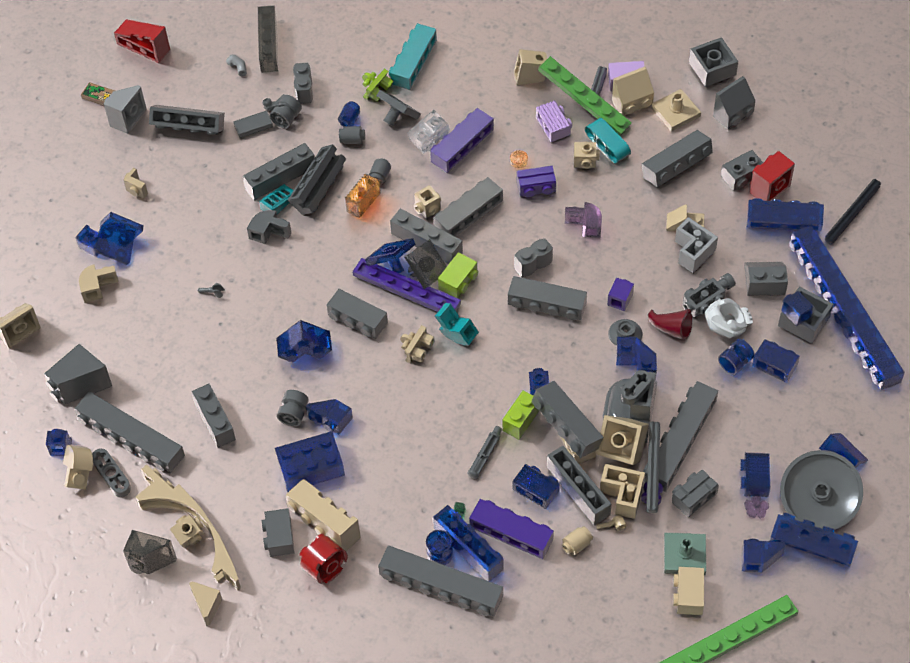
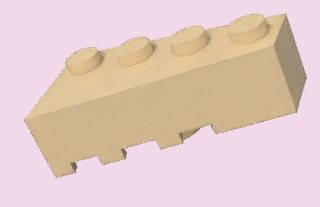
M301 480L286 494L288 508L292 512L300 514L302 521L307 525L311 524L318 535L324 534L330 537L347 551L361 538L358 519L354 516L349 518L345 509L342 507L337 509L333 500L329 497L323 499V495L318 489L306 480Z

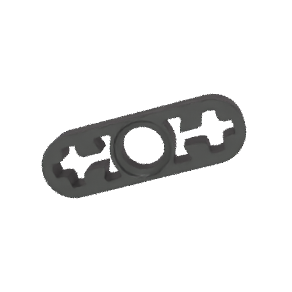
M102 448L96 449L92 453L93 465L117 497L127 496L131 491L128 479L107 450ZM98 457L104 458L106 463L104 466L101 460H98ZM109 469L116 470L115 475L111 477L105 474ZM119 480L124 489L118 488L116 481Z

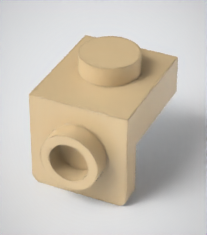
M133 168L123 179L126 191L135 197L138 196L145 199L148 195L146 184L139 180L137 169Z

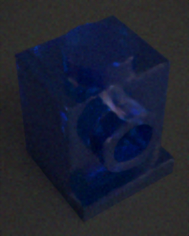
M87 224L75 237L78 248L95 257L100 252H103L107 245L105 236L91 229Z
M535 368L529 372V392L534 396L536 389L549 383L548 371H544L542 368Z
M62 429L47 431L45 445L50 456H64L66 445L72 444V437L69 436L68 431ZM62 446L63 449H55V447Z

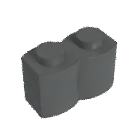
M295 63L293 73L296 99L300 104L311 103L313 92L309 63Z
M544 238L535 241L530 247L519 250L514 255V269L521 277H527L532 275L537 269L548 266L553 261V247Z

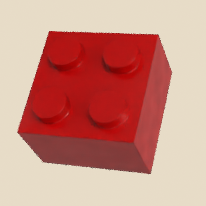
M777 151L774 155H769L764 163L757 165L752 171L750 194L765 206L791 186L795 163L780 151Z

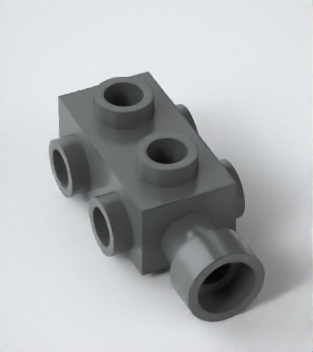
M726 273L720 277L719 281H716L714 278L710 280L704 279L695 290L693 288L688 289L684 293V309H691L694 317L705 314L710 304L725 298L726 289L729 290L736 285L733 276Z

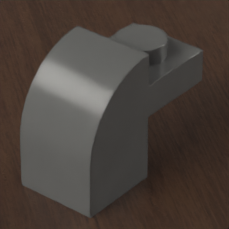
M266 210L259 212L252 218L247 227L249 239L266 244L272 233L289 238L291 227L290 222L277 218L276 211Z

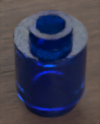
M353 101L346 103L338 117L340 125L343 127L354 126L360 114V106Z

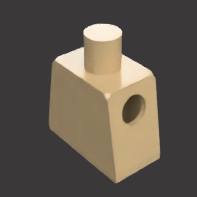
M519 49L514 68L516 85L545 81V76L538 71L539 66L547 60L545 52Z

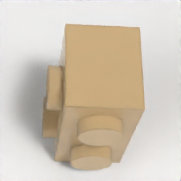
M679 567L678 574H674L673 587H677V593L673 595V606H677V614L702 615L704 609V568Z

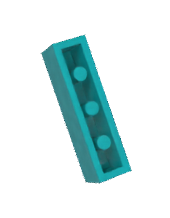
M417 23L415 28L410 31L408 41L404 42L402 52L397 55L394 66H391L388 75L393 80L392 85L408 90L411 89L437 41L435 28Z

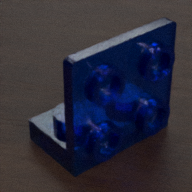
M110 212L100 221L95 252L128 265L131 259L134 239L143 232L144 225Z

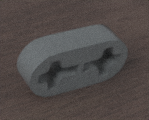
M646 371L636 372L622 387L621 400L625 404H635L650 388L651 375ZM646 379V382L642 381V382L639 384V380ZM633 391V396H626V393L630 394Z

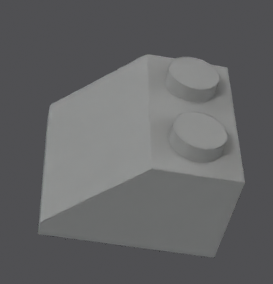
M139 85L113 91L104 102L110 127L127 134L147 110L142 88Z

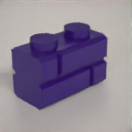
M553 165L516 171L520 197H532L536 194L549 195L552 192H556V178Z

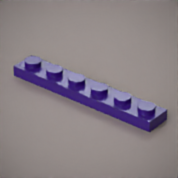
M364 258L360 259L352 271L353 276L437 312L445 303H451L455 311L461 305V300Z

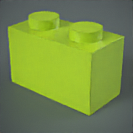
M458 252L438 277V289L455 298H458L461 293L464 294L471 280H475L478 275L477 262Z
M522 390L502 419L503 432L520 440L539 412L532 403L533 395Z

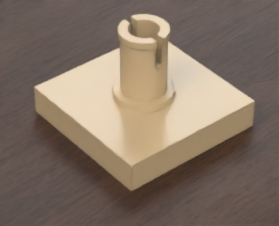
M682 89L653 102L651 105L653 111L670 131L701 117V111Z

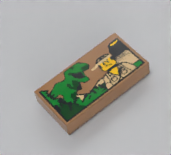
M89 82L81 93V98L104 106L106 98L115 90Z

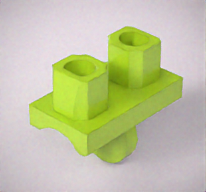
M384 68L376 78L375 72L371 74L364 73L362 85L364 87L369 85V87L366 89L363 98L368 100L370 97L377 102L380 100L377 97L380 90L378 87L381 86L387 91L393 83V80L387 76L388 70Z

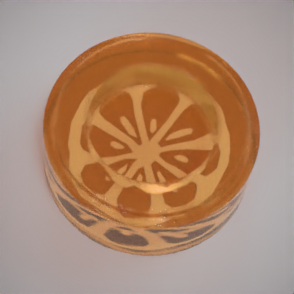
M516 150L511 153L510 164L513 167L523 168L527 165L528 155L526 152Z

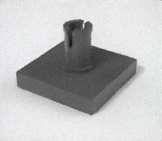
M379 90L377 97L391 106L383 120L393 126L400 113L407 114L415 119L420 117L421 113L398 98Z

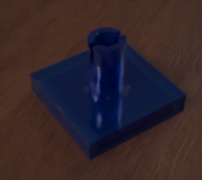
M413 238L383 244L365 259L367 266L389 262L392 271L397 273L403 272L404 268L399 258L416 245Z

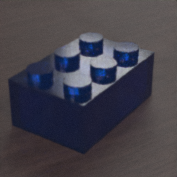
M332 431L275 448L276 458L287 493L303 479L311 485L345 476L343 462Z

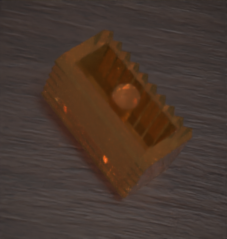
M363 174L362 179H359L345 197L346 211L358 218L365 213L381 193L380 181L368 174Z

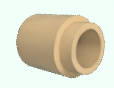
M585 526L578 527L562 539V548L567 554L576 555L590 544L593 536Z

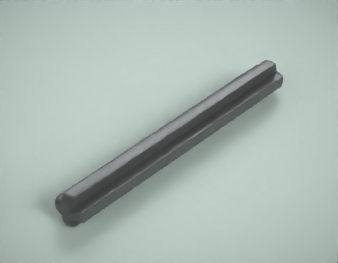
M653 421L649 424L646 510L648 513H657L660 423Z

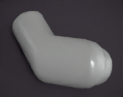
M230 55L227 58L226 62L228 65L237 66L239 76L247 74L244 60L237 55Z

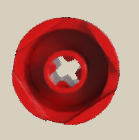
M319 534L299 554L301 557V568L320 584L323 581L329 583L334 580L343 570L341 567L343 561L347 562L348 559L347 552L324 534Z

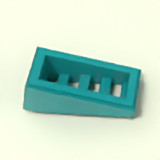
M283 184L259 201L260 209L262 211L273 210L278 215L290 203L288 199L294 190Z

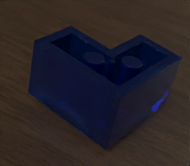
M299 320L276 338L278 357L292 363L304 354L321 359L332 351L330 331L303 320Z

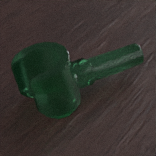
M455 502L453 513L459 514V530L464 531L465 504Z

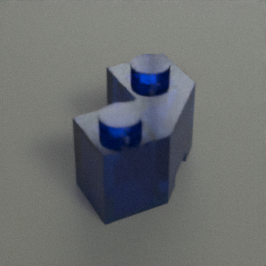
M617 337L616 365H635L638 371L657 374L656 353L637 337Z

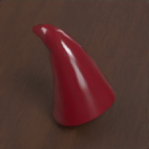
M651 309L648 313L649 322L658 330L683 340L690 336L692 330L691 309L667 314H656Z

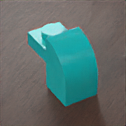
M445 303L435 315V318L441 325L439 328L441 333L457 344L468 346L479 333L472 320L459 317L451 303Z

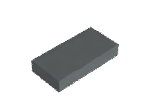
M267 110L233 121L239 138L273 127Z

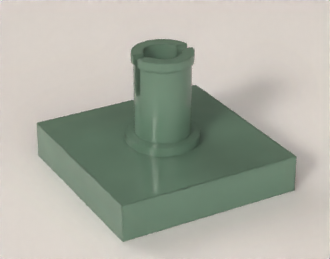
M664 533V573L678 574L679 567L704 568V575H706V534Z

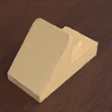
M687 204L667 213L666 231H676L688 217L704 227V214L687 213Z

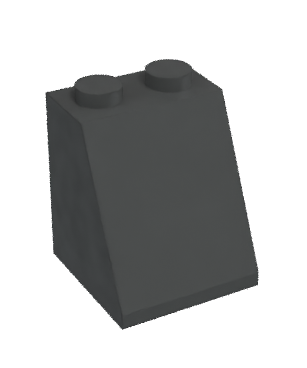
M80 344L75 346L44 373L47 380L46 385L51 390L50 395L56 401L60 400L64 404L84 398L88 392L94 394L112 386L106 365Z

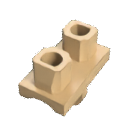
M421 325L416 334L410 332L409 335L403 334L400 340L403 343L401 348L405 350L407 355L405 361L410 364L412 360L422 362L426 351L421 349V346L431 348L434 344V336L427 333L425 326Z

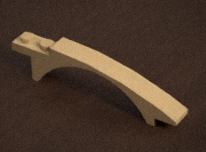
M145 465L141 471L144 479L150 485L135 497L138 506L142 510L171 508L188 513L195 518L198 517L214 539L215 557L211 570L214 574V580L219 583L225 578L233 587L239 590L241 586L233 562L220 535L202 508L180 484L174 488L170 481L167 480L165 482L162 479V475L156 468L151 469L148 465Z

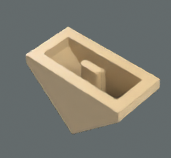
M190 582L189 585L204 622L208 626L211 624L222 601L220 590L196 582Z

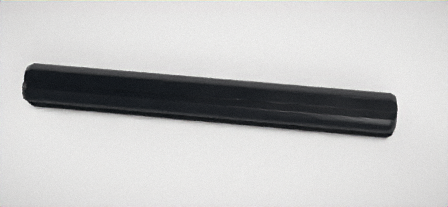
M873 179L827 233L825 236L826 242L833 244L880 188V181Z

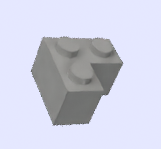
M688 217L676 230L675 242L683 247L679 253L678 263L694 273L716 251L718 237Z

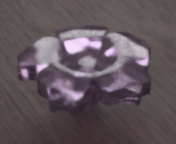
M757 495L752 497L751 501L746 500L744 502L745 509L748 510L746 514L749 517L755 518L757 515L761 519L765 517L766 510L769 509V503L765 502V500L761 501V497Z

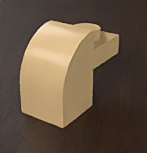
M93 264L81 272L79 286L84 303L103 298L100 286L119 282L114 266L96 270Z
M67 444L63 464L68 466L64 486L86 490L89 471H92L93 468L92 452L84 446Z

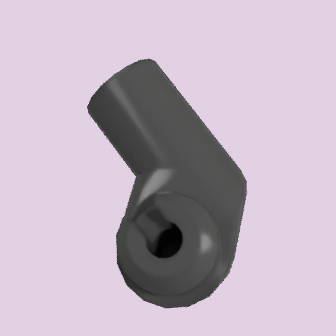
M283 95L277 101H271L270 98L264 99L262 102L264 109L272 111Z

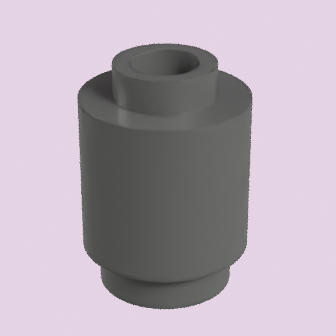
M347 126L339 129L340 143L345 145L362 144V140H365V129H362L361 126Z
M381 158L374 161L369 173L370 183L381 186L386 182L391 170V164L388 160Z

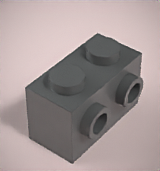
M750 150L723 164L721 177L733 191L743 188L752 181L753 169L764 162L753 150Z

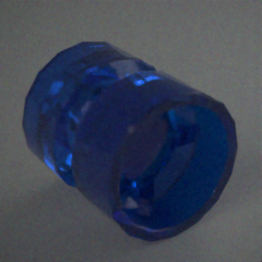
M737 339L729 346V349H726L718 356V362L727 373L736 375L744 365L748 364L755 357V353L745 340Z
M434 530L426 537L428 560L442 565L450 563L453 558L452 537L448 532Z

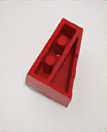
M126 19L114 32L117 45L156 63H160L171 50L165 26Z

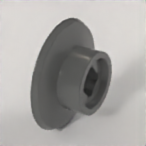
M621 319L610 326L608 336L614 345L620 348H632L640 343L643 332L636 322L629 319Z

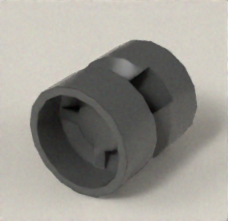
M283 95L277 106L270 113V119L278 127L286 129L302 110V105L293 96Z
M287 390L282 399L283 406L279 407L277 419L289 426H299L309 402L308 396L298 390Z

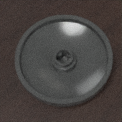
M817 450L807 452L790 463L781 480L780 496L786 513L799 526L815 532H830L844 527L856 516L863 500V483L859 472L848 459L835 452Z

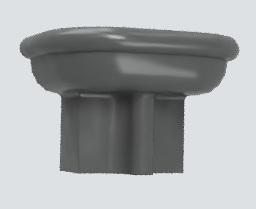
M648 372L651 375V386L632 405L625 404L621 400V389L629 379L615 382L609 388L606 395L603 419L604 415L650 424L657 389L656 373ZM646 379L639 380V384H640L642 381L646 382ZM633 391L630 394L626 393V396H633ZM648 426V431H647L645 443H648L649 426Z

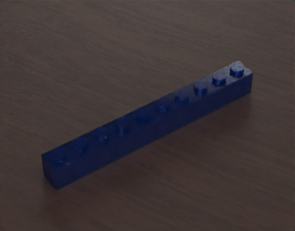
M811 225L792 232L791 240L789 241L791 250L795 251L799 263L807 270V275L815 283L817 292L825 300L833 303L832 312L836 323L841 325L844 336L847 339L849 338L854 352L859 354L864 368L870 372L873 383L877 384L880 390L901 383L905 373L814 227Z

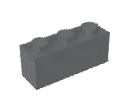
M341 289L336 291L326 305L331 319L339 320L345 323L347 327L361 331L367 337L370 336L376 339L388 323L386 311Z
M210 383L191 391L195 405L217 447L219 448L235 441L233 427Z

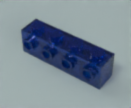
M754 198L748 201L746 227L821 232L824 204H819V202L815 201L801 203L797 200L782 202L779 199L763 201V199Z
M447 505L433 516V528L486 581L490 582L504 570L502 555L495 551L483 537L481 538L475 529L462 519L457 511Z
M788 513L778 514L770 540L849 567L858 544L853 535L847 533L839 535L835 533L834 529L823 526V529L815 527L814 522L803 519V522L795 520V516Z

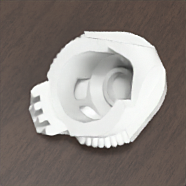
M729 298L713 302L705 311V317L710 330L727 338L740 336L746 331V327L753 323L748 308H740L736 302Z

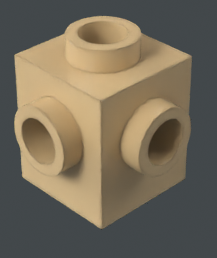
M574 142V168H596V161L600 159V150H596V142Z
M430 185L414 194L415 210L425 218L436 215L441 210V197Z
M190 514L180 517L176 521L177 524L170 528V531L184 548L190 544H197L202 539L201 536L205 534L202 530L204 527L198 517L193 518Z

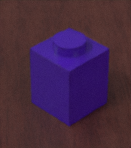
M616 277L608 294L607 305L625 311L633 296L634 283Z

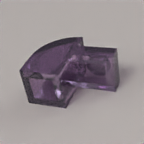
M584 202V208L576 206L565 207V224L583 225L582 237L601 238L602 214L598 207L588 202Z

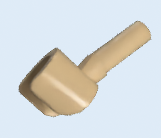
M619 515L615 516L612 521L596 524L597 529L615 526L617 531H621L626 528L623 517Z

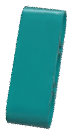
M599 118L585 127V132L592 142H596V146L613 163H617L631 154L629 145L604 119Z

